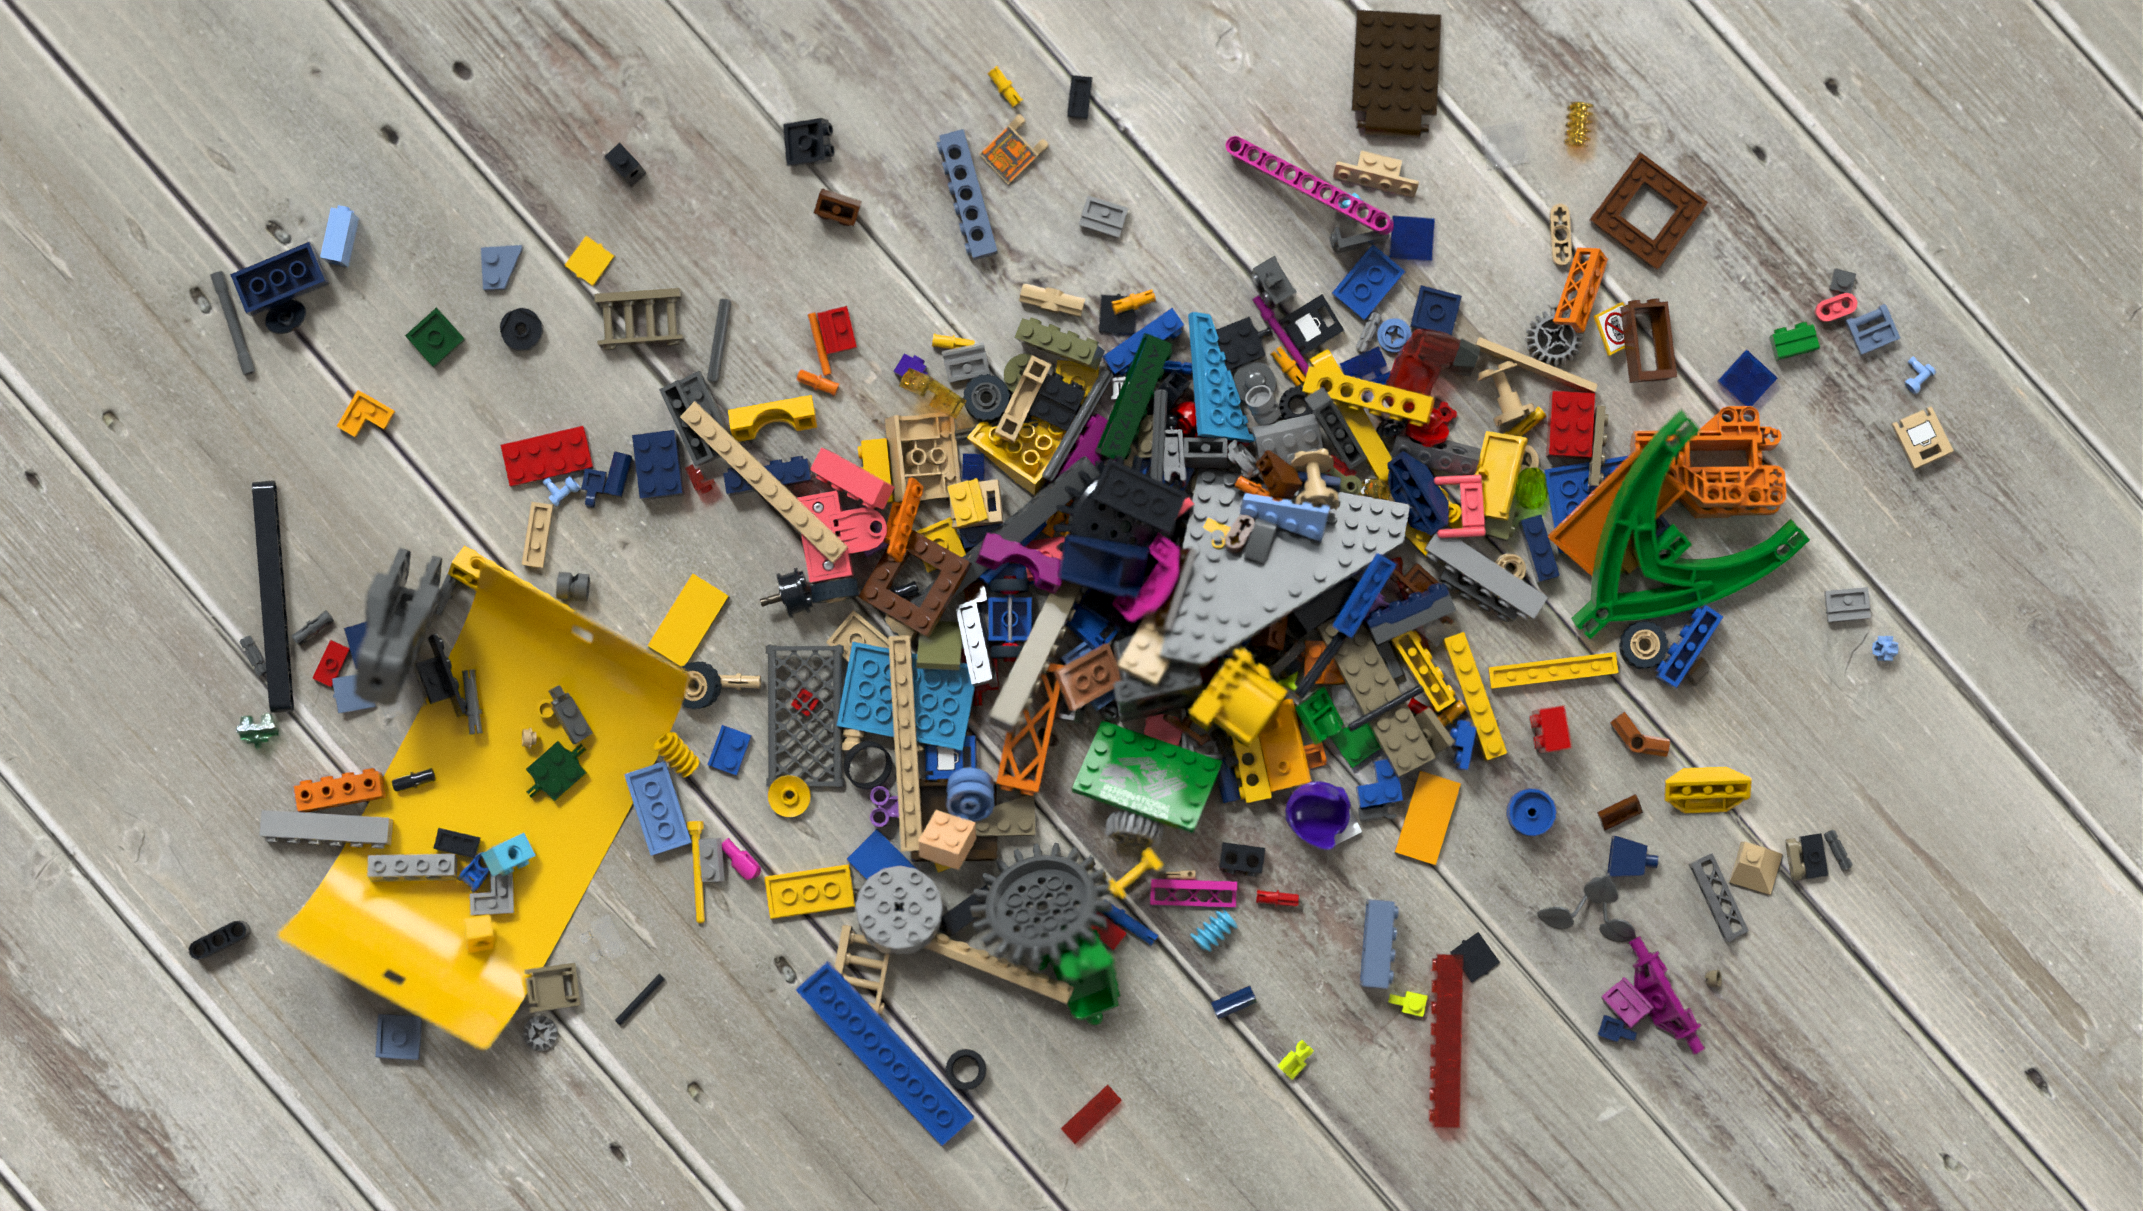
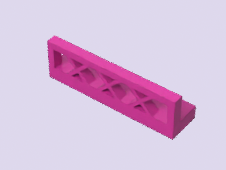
M1151 879L1150 905L1236 907L1237 882ZM1155 888H1165L1170 895L1164 901L1155 900ZM1168 888H1177V889L1174 890L1173 892H1171ZM1179 889H1186L1191 896L1186 901H1179L1174 894ZM1190 889H1198V890L1195 891L1194 893H1192ZM1201 889H1207L1213 895L1207 902H1201L1195 896ZM1211 890H1219V891L1214 894ZM1222 890H1232V902L1223 903L1217 895ZM1171 897H1173L1176 901H1167V900L1170 899ZM1194 897L1198 902H1190V900ZM1214 898H1216V900H1217L1218 902H1211V901H1212Z

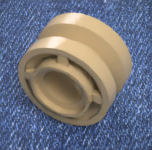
M1508 553L1496 559L1495 563L1504 569L1508 563H1512L1514 565L1512 574L1522 580L1525 576L1526 565L1524 560L1518 555Z

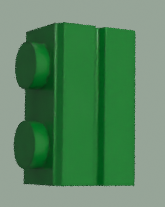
M1802 322L1794 325L1795 329L1787 330L1786 327L1774 330L1775 334L1769 336L1775 360L1778 361L1819 350L1820 345L1814 324L1807 325V322Z

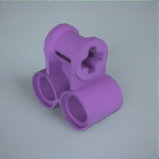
M882 786L875 787L871 791L870 798L874 804L878 805V808H875L870 813V821L873 825L882 827L887 825L890 816L892 818H899L898 796L890 797V792L887 788ZM877 790L885 791L886 799L883 802L875 800L874 795ZM878 811H882L886 815L885 821L880 824L874 820V814Z

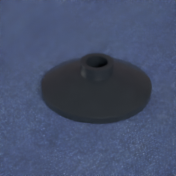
M290 300L271 308L266 315L265 324L268 330L274 334L290 333L304 322L306 309L301 302Z

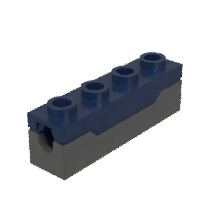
M1433 584L1428 587V591L1412 593L1408 596L1409 599L1402 602L1397 600L1390 603L1389 607L1384 610L1375 609L1371 611L1365 619L1377 645L1456 611L1445 584Z

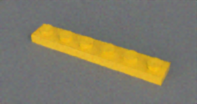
M1616 652L1488 667L1490 689L1618 673Z

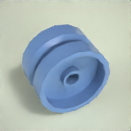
M964 768L954 772L949 777L947 783V809L951 815L975 822L987 818L992 813L994 808V781L987 772L976 768Z

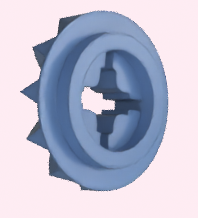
M1388 319L1380 325L1377 340L1381 347L1388 352H1400L1411 341L1410 327L1401 319ZM1398 327L1397 335L1402 338H1396L1393 344H1391V337L1385 334V332L1392 333Z

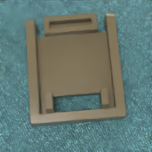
M575 963L524 970V974L532 973V977L525 978L528 1004L536 1003V1007L529 1008V1013L581 1005ZM569 974L571 996H565L562 975Z

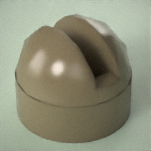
M1711 970L1706 973L1705 978L1708 980L1705 983L1708 986H1721L1722 975L1720 970Z

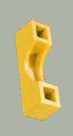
M812 395L728 410L731 434L738 442L755 439L756 434L763 426L773 422L788 423L796 431L818 428Z

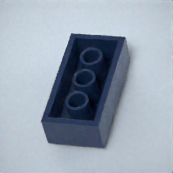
M310 242L230 274L244 310L249 316H254L329 285L316 249Z

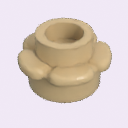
M532 728L523 729L522 746H528L531 749V745L536 744V732H532Z

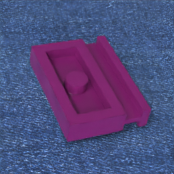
M1625 977L1601 996V999L1630 1029L1646 1017L1650 1011L1654 1010V1007Z

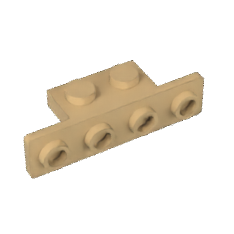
M1362 150L1357 166L1337 161L1333 173V178L1342 181L1357 183L1409 197H1415L1419 181L1399 176L1402 160Z

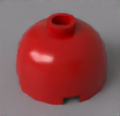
M1182 402L1169 411L1168 414L1176 415L1179 420L1175 430L1182 429L1183 441L1184 438H1203L1197 435L1194 402Z

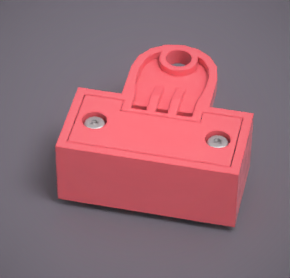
M838 491L798 497L817 518L849 547L835 563H832L801 533L809 582L817 584L828 580L854 577L850 554L870 551L879 547L884 542L887 535V524L884 517L878 511L870 508L842 511ZM875 521L882 524V530L879 533H873L870 529L871 524Z

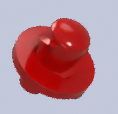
M1433 408L1429 424L1423 423L1421 427L1410 424L1409 420L1406 427V435L1420 441L1425 447H1433L1434 444L1445 442L1448 439L1449 429L1443 423L1444 418L1441 417V412Z

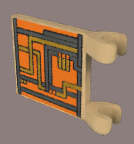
M1017 115L979 153L1008 185L1049 146L1045 139H1041L1032 148L1016 132L1025 123V119L1021 115Z

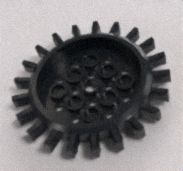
M1115 455L1114 461L1124 465L1123 457ZM1135 455L1131 469L1140 472L1142 457ZM1096 460L1095 466L1099 476L1092 480L1089 474L1080 470L1078 475L1085 483L1083 489L1080 492L1070 486H1066L1064 489L1069 495L1075 497L1072 507L1064 504L1057 505L1056 507L1061 513L1069 514L1068 524L1053 525L1054 530L1060 533L1068 532L1069 535L1148 548L1158 533L1171 540L1174 544H1176L1178 536L1185 537L1186 528H1179V519L1188 518L1190 510L1176 519L1170 534L1161 530L1157 531L1155 527L1144 522L1137 524V519L1126 514L1118 517V511L1104 505L1102 510H1099L1098 505L1100 502L1091 499V496L1105 468V464L1101 460ZM1151 466L1147 474L1144 475L1151 477ZM1171 479L1169 481V486L1172 485L1176 479ZM1126 520L1129 521L1130 529L1127 532H1122L1120 530L1121 523ZM1092 523L1097 524L1095 530H1091L1090 528ZM1112 530L1116 531V535L1114 537H1110V532ZM1131 537H1135L1133 544L1129 543ZM1064 542L1056 546L1058 551H1063ZM1150 553L1144 577H1149L1159 562ZM1095 588V590L1098 591V592H1100V593H1103V592H1104V590H1100V589H1096V588Z

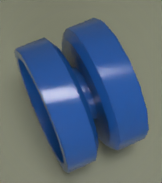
M1525 789L1518 791L1510 798L1507 804L1506 816L1510 826L1522 835L1536 836L1545 833L1551 828L1556 818V807L1554 801L1547 793L1539 789ZM1534 808L1536 812L1533 813L1534 816H1530L1528 810Z

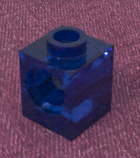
M963 453V481L974 480V478L984 481V454Z

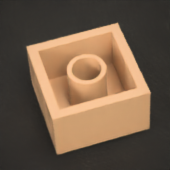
M936 810L919 839V857L959 870L976 840V823Z

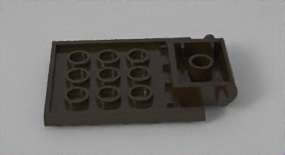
M1373 10L1356 11L1351 111L1365 112V121L1357 120L1356 129H1365L1364 136L1420 139L1421 133H1429V124H1421L1422 115H1437L1441 33L1440 14Z

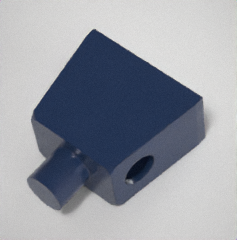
M1612 836L1607 874L1609 876L1644 875L1645 867L1657 868L1658 856L1647 854L1648 845L1623 837Z

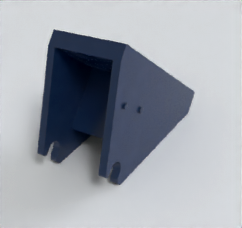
M1066 534L1058 577L1121 596L1130 595L1137 598L1143 585L1150 549Z

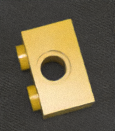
M490 915L464 919L468 953L494 949V942L497 941V930L495 921L491 922Z

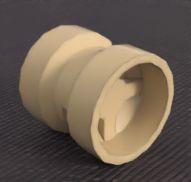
M844 728L843 735L847 738L842 743V750H850L853 746L862 742L860 739L864 737L865 731Z

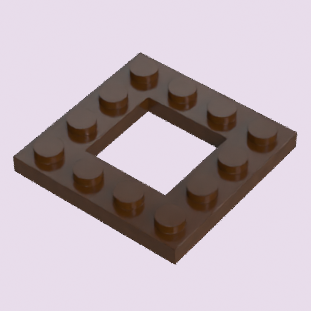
M1639 152L1589 221L1657 271L1708 202L1643 153ZM1643 183L1677 207L1654 240L1620 216V213Z
M912 530L902 562H896L888 555V545L858 597L929 638L972 563ZM910 553L941 570L921 607L914 605L889 590Z

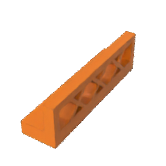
M1577 247L1553 319L1555 324L1571 325L1576 333H1584L1608 258L1600 248ZM1582 255H1590L1589 260L1581 265ZM1583 271V278L1575 283V276ZM1577 290V296L1569 301V294ZM1570 308L1572 310L1570 317L1562 318L1563 313Z

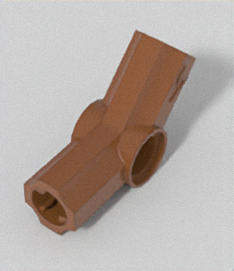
M1625 712L1610 722L1630 752L1662 757L1668 756L1670 739L1642 735ZM1634 737H1638L1641 740V747L1639 749H1634L1631 745Z

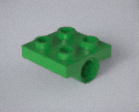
M1325 687L1317 689L1295 707L1314 745L1321 743L1327 737L1342 730L1344 722Z

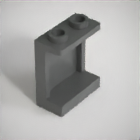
M1385 219L1379 221L1378 228H1383L1387 225ZM1335 227L1329 239L1332 250L1336 249L1337 254L1372 246V244L1384 243L1388 240L1389 234L1382 235L1371 231L1342 238L1339 227Z

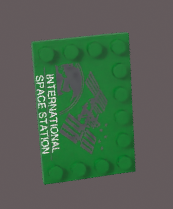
M1101 721L1072 786V792L1193 834L1222 767V761Z

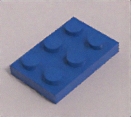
M1372 244L1331 294L1364 321L1405 271Z

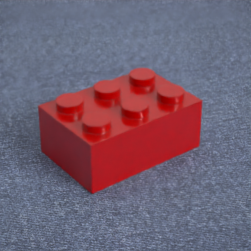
M1552 391L1550 393L1546 457L1590 459L1592 457L1595 393Z
M1564 705L1532 711L1529 721L1531 729L1535 728L1536 736L1533 737L1535 750L1538 749L1539 753L1572 748Z

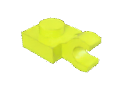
M1406 991L1405 997L1390 994L1388 1002L1402 1005L1401 1012L1423 1017L1428 996Z
M1301 1040L1296 1045V1052L1294 1053L1291 1050L1277 1067L1293 1080L1307 1065L1304 1061L1313 1054L1314 1050Z

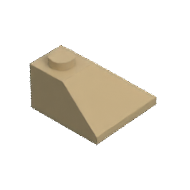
M1741 842L1729 883L1771 895L1782 854L1755 844Z

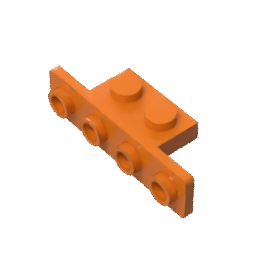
M909 478L902 502H893L887 521V535L884 542L889 544L887 553L896 562H902L920 498L923 494V486L915 478Z

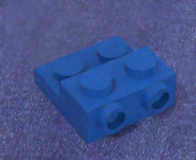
M1459 720L1455 728H1451L1450 736L1454 740L1452 746L1460 748L1459 751H1455L1453 759L1456 769L1468 770L1476 727H1472V722Z

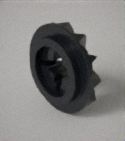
M1390 418L1384 419L1383 422L1379 423L1376 431L1379 437H1393L1406 428L1409 419L1402 418V421Z

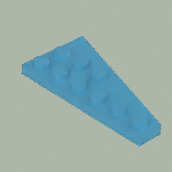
M1191 312L1188 314L1197 435L1251 443L1255 440L1253 434H1249L1246 425L1248 423L1247 417L1242 414L1239 405L1241 400L1230 370L1227 371L1224 360H1226L1224 352H1221L1217 343L1219 337L1211 315Z

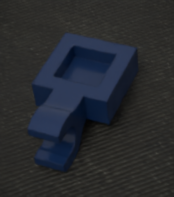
M585 468L581 489L587 491L586 507L594 508L596 494H603L607 472Z
M1604 1015L1597 1035L1618 1042L1620 1036L1635 1041L1637 1033L1623 1028V1021Z

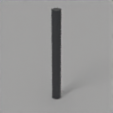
M1419 684L1347 725L1348 729L1353 732L1423 693V686Z

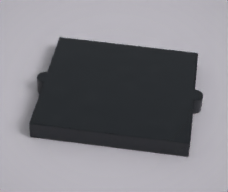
M1117 294V296L1101 295L1099 332L1114 333L1115 335H1118V333L1134 334L1135 310L1131 309L1115 315L1111 304L1112 301L1129 296H1121V294Z
M1479 932L1467 940H1462V944L1450 951V954L1471 983L1483 974L1487 975L1490 969L1500 963Z

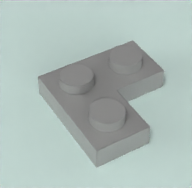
M513 872L503 877L501 873L494 877L491 874V892L470 893V915L514 913Z

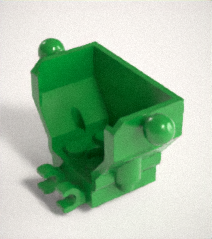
M1090 927L1089 931L1094 934L1096 942L1091 944L1083 938L1075 942L1079 949V956H1074L1067 947L1059 951L1061 956L1060 964L1056 965L1052 960L1051 953L1041 955L1042 962L1037 969L1038 971L1046 969L1050 962L1057 980L1064 981L1069 986L1074 987L1073 993L1066 1003L1072 1017L1080 1021L1086 1019L1090 1025L1095 1026L1102 1022V1012L1119 1006L1118 997H1120V992L1117 987L1119 985L1115 977L1117 974L1113 966L1115 965L1111 953H1107L1105 947L1100 942L1101 939L1098 931Z

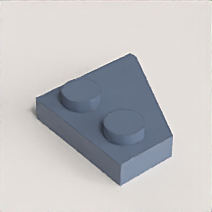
M522 245L481 247L484 291L506 289L510 275L513 273L517 259L523 250Z

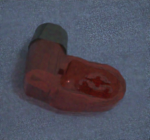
M1417 329L1395 358L1385 385L1430 396L1432 387L1437 381L1441 369H1449L1451 373L1470 377L1481 348L1462 338L1459 340L1444 332L1432 329ZM1387 397L1385 399L1389 407L1394 405V398ZM1412 402L1404 406L1405 413H1412L1415 409V404Z

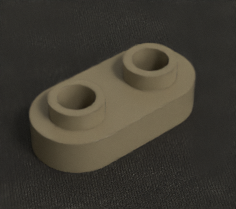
M1795 838L1786 839L1785 846L1792 881L1802 880V876L1806 872L1804 863H1800L1799 854H1802L1800 841L1797 842Z

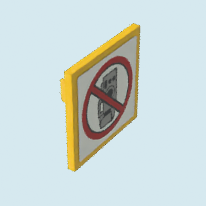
M1620 302L1593 316L1608 356L1625 348L1620 307L1625 306L1624 302Z

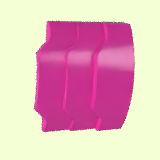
M1160 533L1157 534L1149 547V553L1158 559L1159 562L1141 588L1138 597L1118 595L1112 603L1130 621L1159 607L1169 594L1178 576L1179 548Z

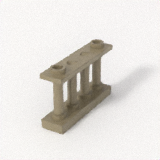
M680 288L594 294L595 303L603 308L605 340H597L598 346L603 347V350H614L616 346L665 342H667L668 346L680 345L679 341H685L682 334L677 335L675 303H677V299H682ZM664 300L667 306L668 335L656 336L654 304H656V301ZM634 302H643V305H645L647 337L634 338L632 307ZM622 303V306H624L626 338L613 339L611 312L613 304Z

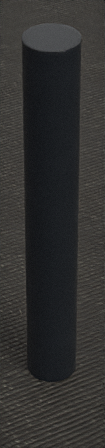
M659 973L615 1021L621 1026L665 978Z

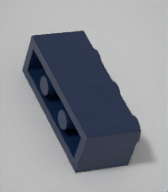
M1542 515L1520 520L1518 523L1536 583L1560 576Z

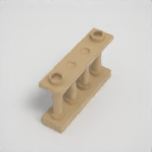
M843 925L834 967L852 986L878 991L876 1002L868 1003L882 1016L885 1003H881L890 954L885 953L884 961L851 955L850 952H847L849 944H853V942L865 945L870 944L863 935L855 934V931H851L852 926ZM850 963L881 969L880 982L849 977L843 973L844 965H849Z

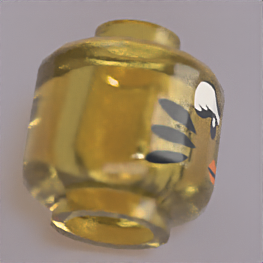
M1367 478L1362 481V489L1358 495L1373 499L1389 500L1391 491L1383 479Z

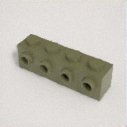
M1030 317V320L1022 318L1014 337L1019 342L1095 370L1098 369L1105 352L1098 345V341L1087 338L1085 341L1079 338L1080 335L1068 331L1067 334L1060 332L1061 328L1052 324L1046 327L1041 325L1042 321Z

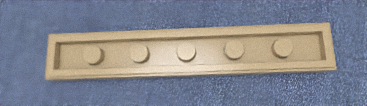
M1478 338L1475 343L1476 346L1481 348V352L1506 362L1513 361L1514 364L1517 363L1521 368L1581 392L1595 393L1598 385L1596 383L1484 338Z

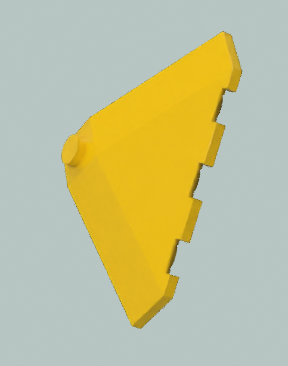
M1031 416L1032 420L1037 419L1038 421L1023 423L1014 443L1011 444L993 435L997 426L991 427L992 425H989L988 421L980 422L967 437V440L1017 484L1035 495L1047 481L1042 477V473L1066 431L1035 416ZM1038 423V426L1034 427L1032 424Z

